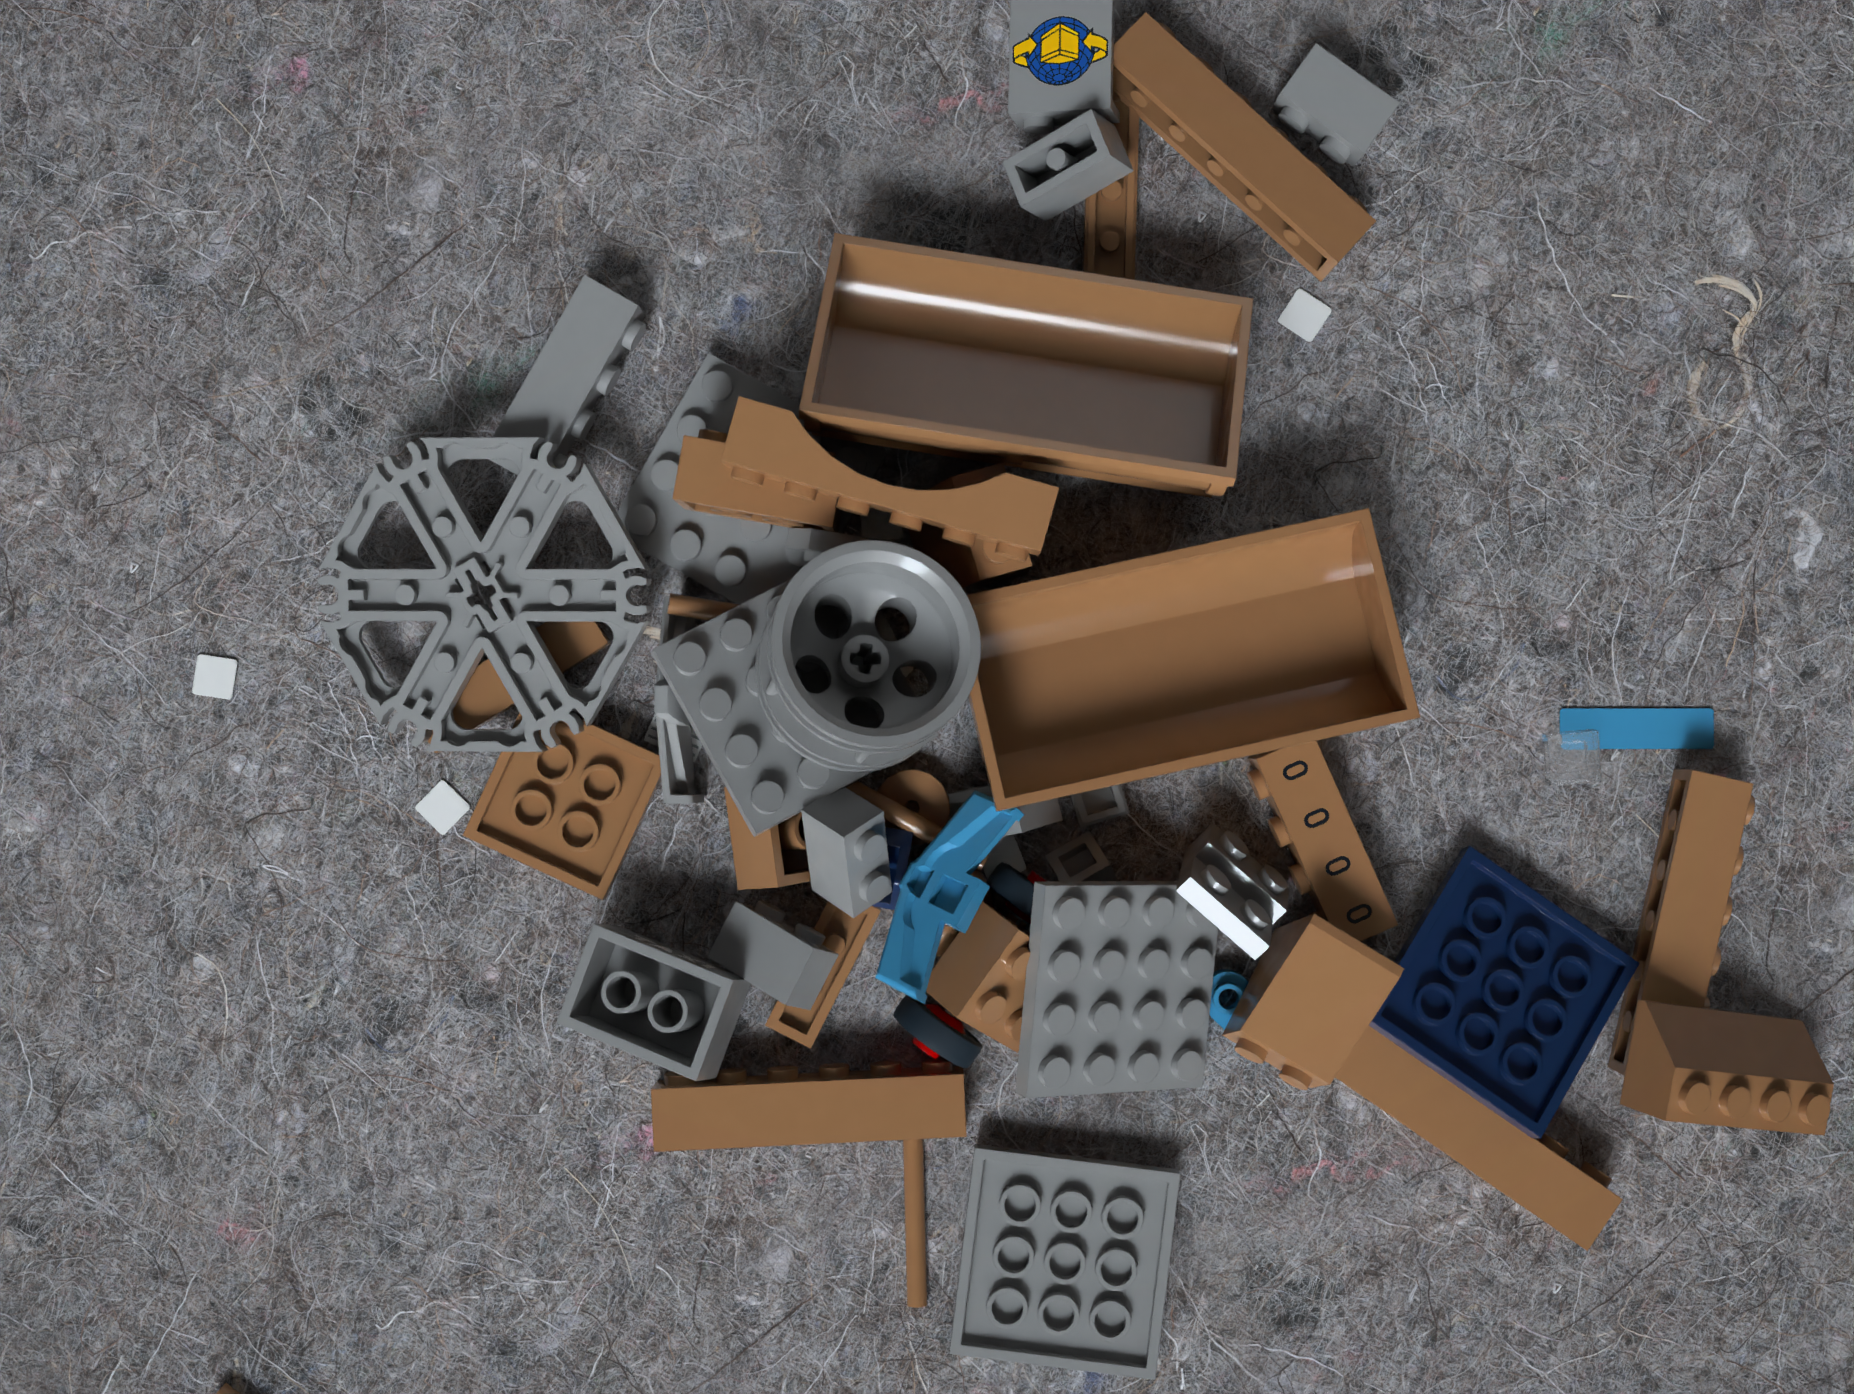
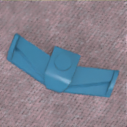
M975 790L917 860L911 861L899 884L900 893L876 979L923 1004L926 1003L928 995L925 993L944 925L946 924L964 934L966 933L990 888L985 882L971 874L1015 821L1019 822L1025 815L1018 808L996 812L993 797Z

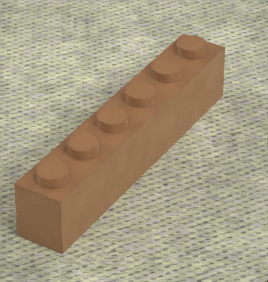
M1145 12L1114 44L1113 91L1121 97L1120 100L1127 107L1130 105L1148 126L1320 282L1376 222L1367 213L1365 206L1360 200L1347 195L1337 186L1320 164L1310 161L1291 144L1290 139L1281 129L1271 126L1252 108L1251 103L1244 95L1230 89L1214 74L1212 67L1205 60L1195 57L1187 50L1165 24L1155 21Z
M1674 769L1632 955V958L1640 964L1624 991L1608 1068L1624 1076L1638 1000L1710 1008V1001L1706 996L1710 978L1717 973L1721 962V950L1718 947L1721 928L1728 923L1732 913V898L1729 896L1733 876L1737 875L1740 871L1744 858L1743 847L1740 846L1744 825L1751 821L1755 809V799L1751 795L1753 783L1696 770Z
M1370 1026L1367 1027L1335 1076L1336 1079L1586 1251L1589 1250L1623 1200L1607 1189L1612 1181L1607 1175L1586 1161L1578 1169L1564 1159L1570 1150L1545 1133L1537 1140L1529 1137Z
M945 1058L923 1060L922 1068L902 1069L900 1061H877L870 1063V1070L850 1071V1066L846 1063H830L820 1065L819 1073L799 1074L797 1066H775L767 1068V1075L747 1076V1070L744 1068H728L719 1070L716 1078L694 1081L675 1072H667L664 1074V1080H658L651 1088L654 1152L967 1137L963 1067L953 1066V1063Z

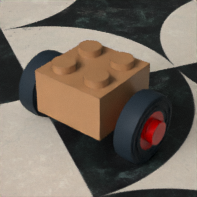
M1001 862L989 876L987 884L1004 898L1006 907L1014 912V914L1009 912L1005 916L982 901L966 933L964 934L959 931L932 969L926 992L941 1005L931 1004L928 1001L923 1004L906 995L896 1007L893 1013L894 1018L914 1036L911 1041L929 1056L937 1059L940 1055L957 1066L968 1068L980 1053L982 1045L973 1034L964 1028L963 1022L1018 1053L1026 968L1031 953L1028 950L1030 931L1025 929L1027 924L1022 920L1031 924L1034 881H1047L1034 871H1031L1028 877H1026L1007 863Z

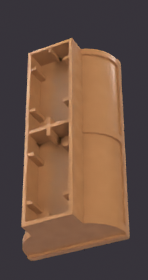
M834 233L799 406V419L804 420V429L807 432H812V435L993 464L1003 462L1006 466L1211 498L1212 495L1223 496L1228 486H1234L1237 477L1253 298Z
M1369 508L967 595L978 621L981 640L979 670L968 698L996 812L1420 718Z

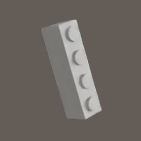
M584 275L493 437L545 438L538 447L536 459L538 460V452L541 446L547 441L558 444L557 450L553 454L552 462L558 469L564 467L569 458L566 455L575 439L583 440L590 431L596 417L592 409L601 393L607 396L616 385L621 373V369L617 365L626 349L633 351L643 337L646 324L642 322L645 314L640 306ZM489 459L518 476L519 469L511 460Z

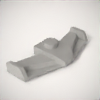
M665 596L663 600L659 646L695 628V618L667 614L670 596ZM657 665L656 684L654 686V712L657 723L663 801L666 804L704 802V794H697L695 786L691 724Z

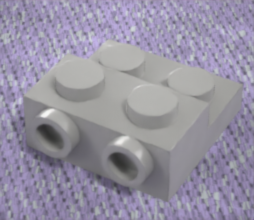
M1214 823L1185 850L1176 891L1254 960L1270 947L1272 924L1287 911L1289 896L1287 883L1276 869L1269 865H1260L1249 855L1246 844L1231 831L1223 832Z

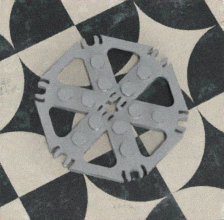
M419 437L426 445L429 459L425 448L418 442L411 441L406 444L413 457L412 463L408 468L404 469L396 456L387 455L383 458L384 466L383 464L376 463L319 569L333 568L341 572L340 575H324L318 578V585H332L338 591L336 602L334 604L318 605V611L323 614H340L341 619L337 621H319L379 724H387L390 714L394 710L398 713L388 723V731L390 733L400 732L407 720L415 724L417 732L411 742V745L414 747L422 746L428 742L432 735V730L431 742L424 751L545 752L548 749L541 741L539 730H541V737L546 745L550 748L557 747L562 744L555 732V726L559 721L567 723L574 735L584 731V724L580 716L574 713L575 710L584 718L586 727L592 725L650 621H631L628 619L629 614L645 615L651 612V605H637L631 599L632 589L637 585H651V578L646 576L629 577L628 571L637 568L650 569L590 465L584 463L581 473L575 480L572 479V476L578 472L582 458L571 454L564 467L558 469L554 466L552 457L557 450L558 444L551 441L544 443L538 452L537 460L536 453L538 447L545 439L542 437ZM464 459H508L517 465L519 474L483 537L450 480V470L457 461ZM385 468L394 476L392 479L386 474ZM393 501L399 503L436 569H373L363 563L360 556L361 547L382 508L387 503ZM574 501L586 504L611 545L613 555L610 563L601 569H531L565 507ZM484 563H487L491 570V573L488 572ZM477 581L483 586L493 585L495 587L496 593L490 597L493 604L492 609H489L486 604L476 605L474 603L473 597L478 594ZM505 599H508L510 605L512 606V608H513V610H514L513 612L510 610V608H509L508 604L506 603ZM371 621H437L402 686L393 687L389 685L362 641V630L365 625ZM532 621L604 622L611 628L613 632L612 645L591 682L586 687L575 688L568 684ZM484 653H486L522 716L520 724L514 729H465L460 727L454 720V707Z

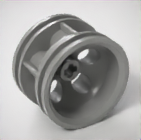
M879 540L856 541L831 548L814 557L794 575L786 586L763 631L755 661V683L762 709L771 726L782 740L794 751L816 764L847 772H869L893 766L921 749L937 731L952 719L967 700L978 674L981 657L978 621L974 609L960 584L944 567L918 550L905 545ZM824 605H832L839 608L847 618L848 629L846 634L838 639L824 636L815 623L814 611L816 608ZM885 608H893L902 612L909 623L908 636L898 641L882 639L875 630L876 613ZM856 655L864 658L863 665H871L866 674L858 672L859 665H851ZM804 662H813L821 666L828 676L827 690L822 693L806 691L797 675L795 667ZM904 666L919 669L924 673L928 681L927 694L921 697L902 695L893 685L894 672ZM854 700L870 703L877 711L878 727L866 728L850 724L845 717V705Z

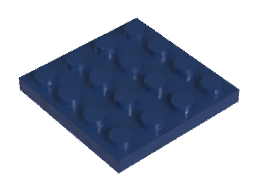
M1467 846L1459 852L1394 962L1403 967L1404 970L1369 1026L1529 1137L1541 1138L1640 963L1471 846Z

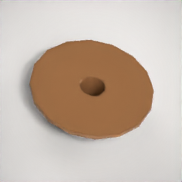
M917 769L902 770L888 777L878 788L877 792L942 828L946 825L950 814L949 796L943 784L933 775ZM885 820V827L903 830ZM913 835L911 845L927 843Z

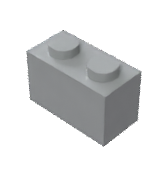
M1315 43L1282 89L1271 109L1278 113L1279 121L1286 128L1297 134L1305 132L1318 141L1321 151L1328 158L1340 164L1347 162L1355 167L1397 109L1400 102Z
M1092 109L1003 161L1020 207L1044 221H1048L1134 171L1116 126Z
M846 787L828 796L819 798L801 809L811 887L814 892L852 918L880 902L892 892L883 810Z
M758 900L756 906L735 901L707 957L784 1005L811 1010L839 954L822 945L826 937L820 932L801 923H797L795 928L785 923L783 920L786 913L778 907L763 900Z

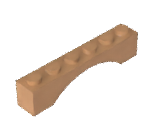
M741 396L738 397L720 459L726 467L733 468L731 477L736 480L762 486L764 478L785 483L783 492L801 499L815 501L817 493L838 498L836 507L841 510L868 516L870 508L890 513L889 523L896 526L921 531L922 524L925 523L944 529L942 538L973 547L975 539H981L997 544L996 554L1024 562L1027 560L1028 553L1039 556L1042 551L1059 487L1007 472L982 483L950 490H914L887 485L855 472L832 457L807 433L792 411Z

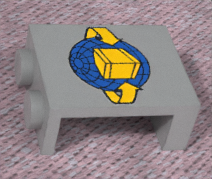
M1010 0L1008 114L1019 128H1023L1024 132L1030 134L1051 133L1054 131V126H1063L1090 109L1110 123H1120V112L1113 102L1114 21H1122V0Z

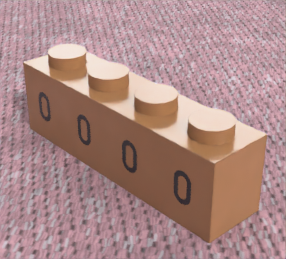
M1317 741L1259 753L1248 758L1253 770L1247 772L1250 785L1259 801L1267 799L1274 817L1268 819L1270 830L1280 848L1288 846L1295 862L1294 865L1288 867L1293 882L1301 895L1309 893L1316 909L1315 912L1309 915L1316 914L1360 942L1397 926V920Z

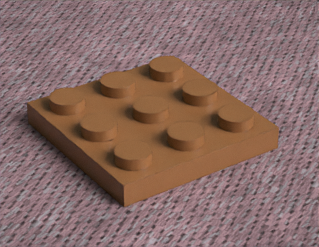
M520 712L512 729L516 728L522 720ZM582 718L584 731L576 735L571 732L567 723L559 721L555 726V732L562 744L557 747L550 748L546 745L541 737V730H539L541 741L548 749L547 751L500 753L462 836L604 900L609 894L661 781L660 757L658 753L593 723L591 726L586 727L585 721Z

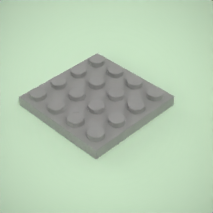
M708 352L617 513L637 548L740 605L792 579L808 563L803 561L805 551L786 549L789 529L787 527L685 510L672 498L683 436L698 437L699 429L728 434L739 396L790 410L795 414L803 427L804 420L799 419V403ZM807 432L825 451L835 453V459L844 463V465L855 472L872 479L875 478L887 457V453L871 444L812 435V432ZM842 510L838 533L843 534L854 513Z
M791 579L652 650V656L753 837L800 813L801 809L815 800L826 797L843 787H848L875 772L839 771L808 760L782 740L771 726L762 709L755 683L757 649L763 631ZM824 605L815 609V623L824 636L838 639L846 634L848 629L847 618L839 608L832 605ZM875 625V630H876L877 634L882 638L881 634L879 633V631H878V629H877V627H876V625ZM856 655L851 665H859L858 672L866 674L871 665H863L864 658ZM804 662L795 667L797 675L806 691L822 693L827 690L828 676L821 666L813 662ZM897 669L892 679L895 689L902 695L916 697L901 669ZM854 700L845 705V717L850 724L866 728L878 727V714L870 703ZM936 733L927 743L934 740L938 734Z
M1034 881L1028 950L1031 953L1026 968L1015 1089L1017 1094L1025 1098L1201 1088L1203 1086L1218 927L1176 891L1178 881Z
M975 1144L949 1347L950 1354L1155 1380L1180 1182L1179 1170Z

